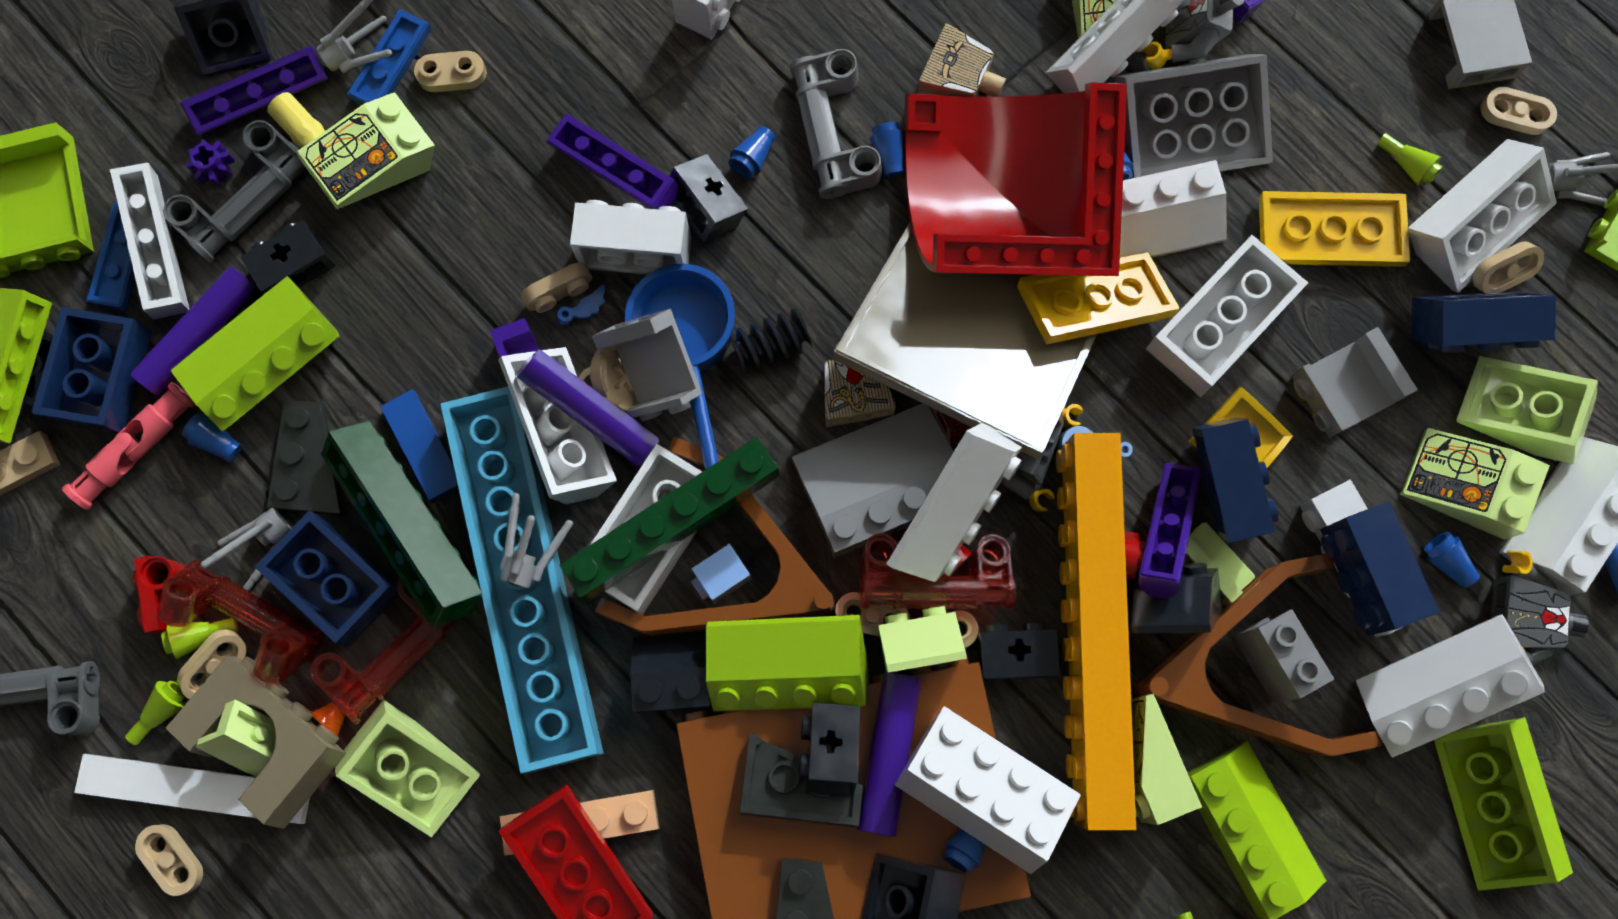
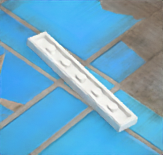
M83 754L74 793L256 818L238 800L256 777L92 754ZM310 798L289 823L305 824Z

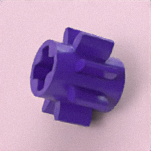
M203 139L201 144L188 150L191 162L185 165L192 173H195L194 178L204 185L209 179L219 186L220 181H223L228 176L232 177L230 164L235 162V158L229 152H226L227 148L220 141L215 142L212 146Z

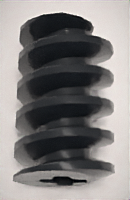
M797 308L790 310V320L783 313H778L776 325L769 318H764L763 330L753 322L749 325V335L739 327L736 328V340L731 338L744 374L749 373V362L751 361L758 369H762V357L766 356L773 365L776 364V352L778 351L787 360L790 359V347L792 346L800 355L803 354V342L807 341L811 348H813L806 324Z

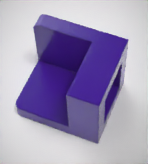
M525 318L490 331L499 357L535 352L539 349L532 329Z

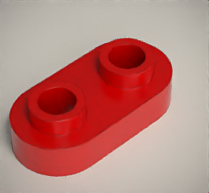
M1124 531L1126 578L1135 579L1136 572H1140L1145 552V541H1139L1138 533Z

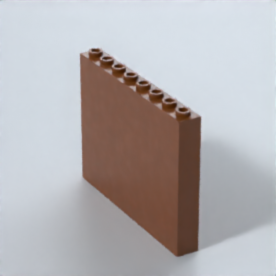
M967 657V659L946 662L947 669L932 671L931 665L908 669L910 676L922 679L909 759L928 726L944 706L996 739L979 662L969 664ZM883 674L871 677L873 684L868 685L866 706L860 707L858 784L862 785L863 788ZM811 708L723 711V714L708 717L707 710L685 714L686 722L677 723L712 919H776L783 858L822 862L834 919H862L876 853L965 874L959 912L1031 897L1026 871L987 845L979 868H973L970 874L961 872L950 865L943 858L946 851L944 845L960 828L904 791L896 837L866 832L854 827L740 815L750 733L773 746L794 753L795 756L800 758L801 754H807L808 740H801L803 716H810ZM824 744L827 749L826 753H834L831 750V745Z

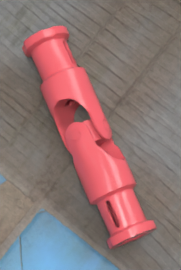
M171 382L168 385L169 390L154 405L148 404L109 444L104 446L85 465L86 470L72 484H66L62 487V491L77 505L85 510H89L92 507V501L106 487H113L139 459L175 427L173 422L188 408L196 406L191 397L178 385ZM143 432L141 440L138 441L134 436Z

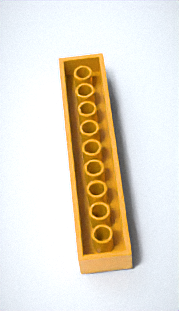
M1074 433L1063 444L1062 450H1057L1056 469L1058 473L1063 475V487H1058L1057 491L1058 509L1064 510V524H1060L1058 530L1059 546L1065 547V562L1060 563L1061 585H1066L1067 600L1061 601V619L1068 626V638H1063L1062 656L1064 661H1069V676L1064 677L1063 692L1065 700H1070V715L1065 716L1064 727L1065 736L1067 739H1071L1072 754L1066 755V774L1068 778H1073V790L1081 794L1070 817H1074V824L1086 830H1136L1121 433Z

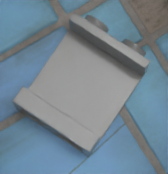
M1439 0L1428 13L1429 20L1444 18L1457 64L1445 76L1448 89L1515 79L1532 63L1514 0Z
M671 308L613 325L592 336L597 350L614 345L618 349L638 404L624 411L631 418L639 416L641 421H646L661 415L662 410L668 409L670 414L684 411L691 407L689 401L702 394Z
M1379 327L1365 333L1357 341L1318 362L1303 366L1291 376L1294 380L1296 393L1301 399L1307 401L1314 412L1313 419L1315 424L1321 431L1326 432L1329 438L1418 390Z
M1292 609L1272 620L1269 617L1263 618L1233 635L1235 642L1271 702L1301 699L1334 680V677Z

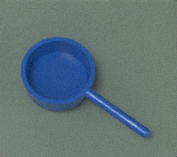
M672 264L654 270L635 286L627 301L625 322L671 308L702 394L691 400L706 470L719 460L700 372L717 363L728 350L732 341L731 338L733 337L735 308L730 291L714 273L692 264Z

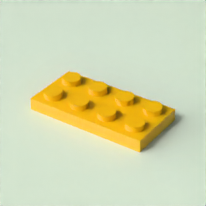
M1263 191L1259 195L1260 241L1286 264L1405 267L1410 263L1406 194Z
M1148 252L1121 257L1119 276L1031 275L1021 277L1017 285L1046 345L1173 318L1180 309Z

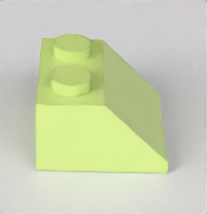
M945 606L922 610L923 618L908 620L907 613L885 616L886 624L878 625L886 671L889 673L967 659L956 613H946Z

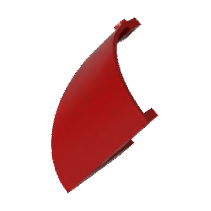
M1090 82L1085 84V91L1032 96L967 97L933 94L905 95L904 167L907 206L915 246L926 268L937 273L1119 276L1127 84Z

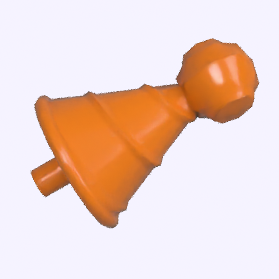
M357 683L346 685L341 699L311 711L314 715L313 718L320 723L319 725L327 727L338 737L346 713L349 711L350 703H358L364 697V689Z

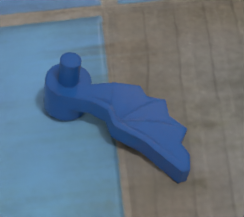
M601 285L591 295L580 299L579 305L574 308L561 307L556 315L557 322L561 325H568L571 323L572 318L589 319L591 315H597L599 307L605 303L603 298L605 286Z

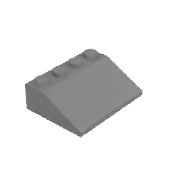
M1247 54L1114 77L1115 83L1127 84L1125 149L1128 158L1134 166L1132 178L1214 160L1217 161L1219 171L1273 163L1267 55Z
M922 403L792 457V461L834 558H837L908 528L954 451L931 410Z

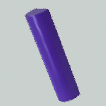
M311 45L179 103L198 136L269 105L277 95L286 92L295 94L329 79V76L319 55Z
M567 113L546 140L550 147L649 209L659 210L662 206H672L677 197L678 184L673 178Z
M229 267L139 363L130 376L149 391L159 396L176 378L170 370L216 334L258 288L234 267Z
M538 349L525 361L516 375L519 380L637 467L648 458L655 445L660 441L657 436L541 349Z
M1165 463L1139 574V586L1148 595L1157 598H1168L1178 592L1203 468Z
M892 672L883 673L861 800L858 830L896 837L903 790L895 786V783L909 760L922 683L921 678Z

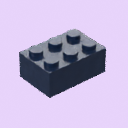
M1505 292L1412 298V341L1425 343V349H1441V352H1464L1465 347H1478V350H1501L1502 345H1515V348L1540 347V341L1555 340V294Z
M61 307L32 414L56 424L118 434L128 423L138 386V381L130 375L145 358L152 331L131 318Z
M1234 417L1192 427L1217 535L1231 543L1275 533L1273 522L1278 521V512L1274 500L1267 499L1264 485L1269 484L1270 480L1265 463L1258 461L1255 448L1260 447L1261 442L1256 425H1250L1249 419Z
M1390 501L1350 515L1320 529L1323 535L1321 537L1322 547L1325 553L1330 558H1333L1339 571L1337 572L1338 583L1341 589L1346 594H1349L1355 607L1353 608L1354 619L1357 625L1362 630H1365L1367 636L1396 630L1440 613Z
M308 511L255 566L261 574L336 644L348 647L360 637L402 592L396 584L326 519L311 511Z

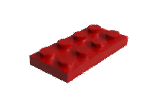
M567 784L499 830V833L557 919H652L653 911Z

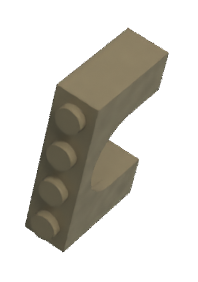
M227 655L168 724L166 729L189 752L211 758L212 755L198 749L196 745L199 738L217 731L226 703L237 700L260 713L266 712L275 726V749L268 764L238 800L262 824L284 829L344 757L346 752L336 744L339 739L336 734L323 725L317 727L311 721L314 715L302 704L298 702L292 703L286 698L289 692L285 687L273 679L268 681L261 675L265 670L260 664L249 657L240 660Z

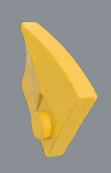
M1239 387L1205 423H1213L1234 417L1249 419L1250 425H1256L1260 436L1261 446L1255 448L1258 461L1264 462L1267 468L1293 437L1243 387ZM1193 436L1189 440V442L1196 448V443Z

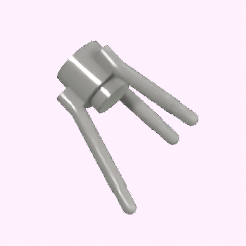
M363 0L330 34L320 39L322 44L317 47V51L331 71L334 72L340 68L342 73H346L354 67L392 55L391 50L387 49L351 60V56L355 55L351 45L387 21L385 16H381L347 39L344 36L339 37L373 0Z
M1608 152L1570 160H1556L1555 163H1550L1548 168L1553 189L1556 191V198H1570L1604 206L1606 198L1573 190L1583 185L1585 175L1618 172V164L1582 166L1608 159L1610 157Z
M514 493L510 507L504 556L499 567L503 569L500 579L530 588L532 579L540 581L545 567L566 537L573 522L571 520L565 522L535 566L536 558L525 554L535 521L534 516H528L518 549L513 551L520 495Z
M271 508L252 522L220 539L217 545L223 548L202 561L200 566L202 568L209 567L253 537H256L264 546L273 543V548L292 528L274 508ZM255 569L243 586L244 592H249L262 576L257 569Z

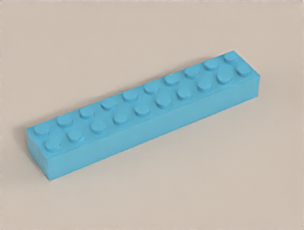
M509 387L440 403L480 589L483 592V603L520 773H533L604 754L564 577L559 566L558 551L556 550L545 567L540 581L532 579L530 588L500 579L503 569L499 567L504 556L510 507L514 493L520 495L513 551L518 549L523 529L530 515L534 516L535 521L525 554L536 558L535 566L554 539L539 468Z

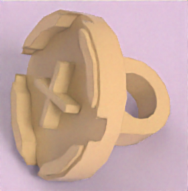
M616 345L597 350L591 361V367L583 370L579 379L591 388L593 387L595 391L623 412L638 404Z

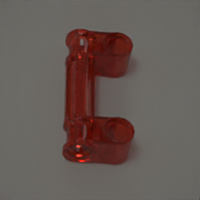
M878 533L869 537L860 555L859 599L862 609H868L870 605H892L894 609H930L945 606V609H981L982 606H1004L1005 609H1013L1015 605L1016 586L1012 574L1011 549L1008 542L999 535H986L980 540L970 556L971 576L943 575L936 582L915 575H900L899 570L888 566L887 562L898 545L894 538L888 534ZM876 550L884 553L887 560L878 561L874 559L871 551ZM982 552L992 553L996 557L997 562L987 560Z
M199 560L190 562L183 570L166 579L163 584L157 613L159 620L163 624L172 627L186 626L207 609L214 607L262 635L253 673L263 682L274 684L284 681L304 662L311 660L323 643L325 634L322 631H312L298 623L296 616L287 614L232 582L229 577L225 575L217 576L211 571L200 566L201 561Z
M400 578L397 583L398 594L418 618L360 674L347 661L335 653L321 654L311 664L310 674L313 681L356 725L361 721L360 716L376 700H382L446 637L445 632L457 621L455 620L433 629L415 600L408 597V590ZM333 663L339 664L341 671L338 678L331 682H325L323 679L325 668Z

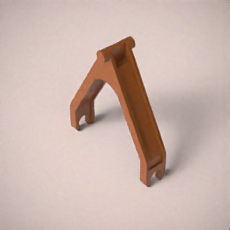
M673 437L668 451L695 468L704 471L705 467L700 446ZM717 454L719 461H720L721 459H723L722 456H720L719 454ZM751 495L738 505L779 556L781 566L778 582L767 596L755 603L644 616L601 598L595 612L645 635L656 636L706 630L707 622L801 618L811 614L830 616L835 611V603L832 594L754 496Z
M1327 554L1285 561L1264 570L1242 590L1243 593L1235 601L1222 608V613L1211 632H1195L1147 676L1134 685L1136 697L1154 694L1157 703L1312 756H1336L1382 746L1377 731L1368 733L1364 731L1325 738L1225 704L1212 692L1206 679L1205 661L1210 648L1286 579L1324 572L1326 569L1335 568L1333 558H1330Z

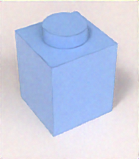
M730 544L692 568L696 578L691 583L703 600L710 596L714 604L752 580L749 572Z

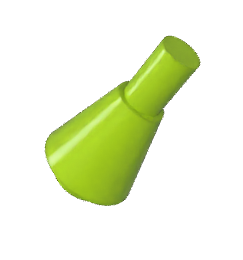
M1387 133L1377 143L1380 148L1395 157L1396 162L1417 186L1423 182L1430 184L1443 167L1438 164L1441 156L1409 145L1404 146Z
M235 617L213 623H167V631L161 633L165 652L167 654L173 653L175 658L179 659L199 648L212 633L224 629L237 632L238 626Z
M158 681L155 684L139 721L125 735L128 742L138 745L152 728H156L177 714L185 706L188 699L182 693L178 683L174 681Z

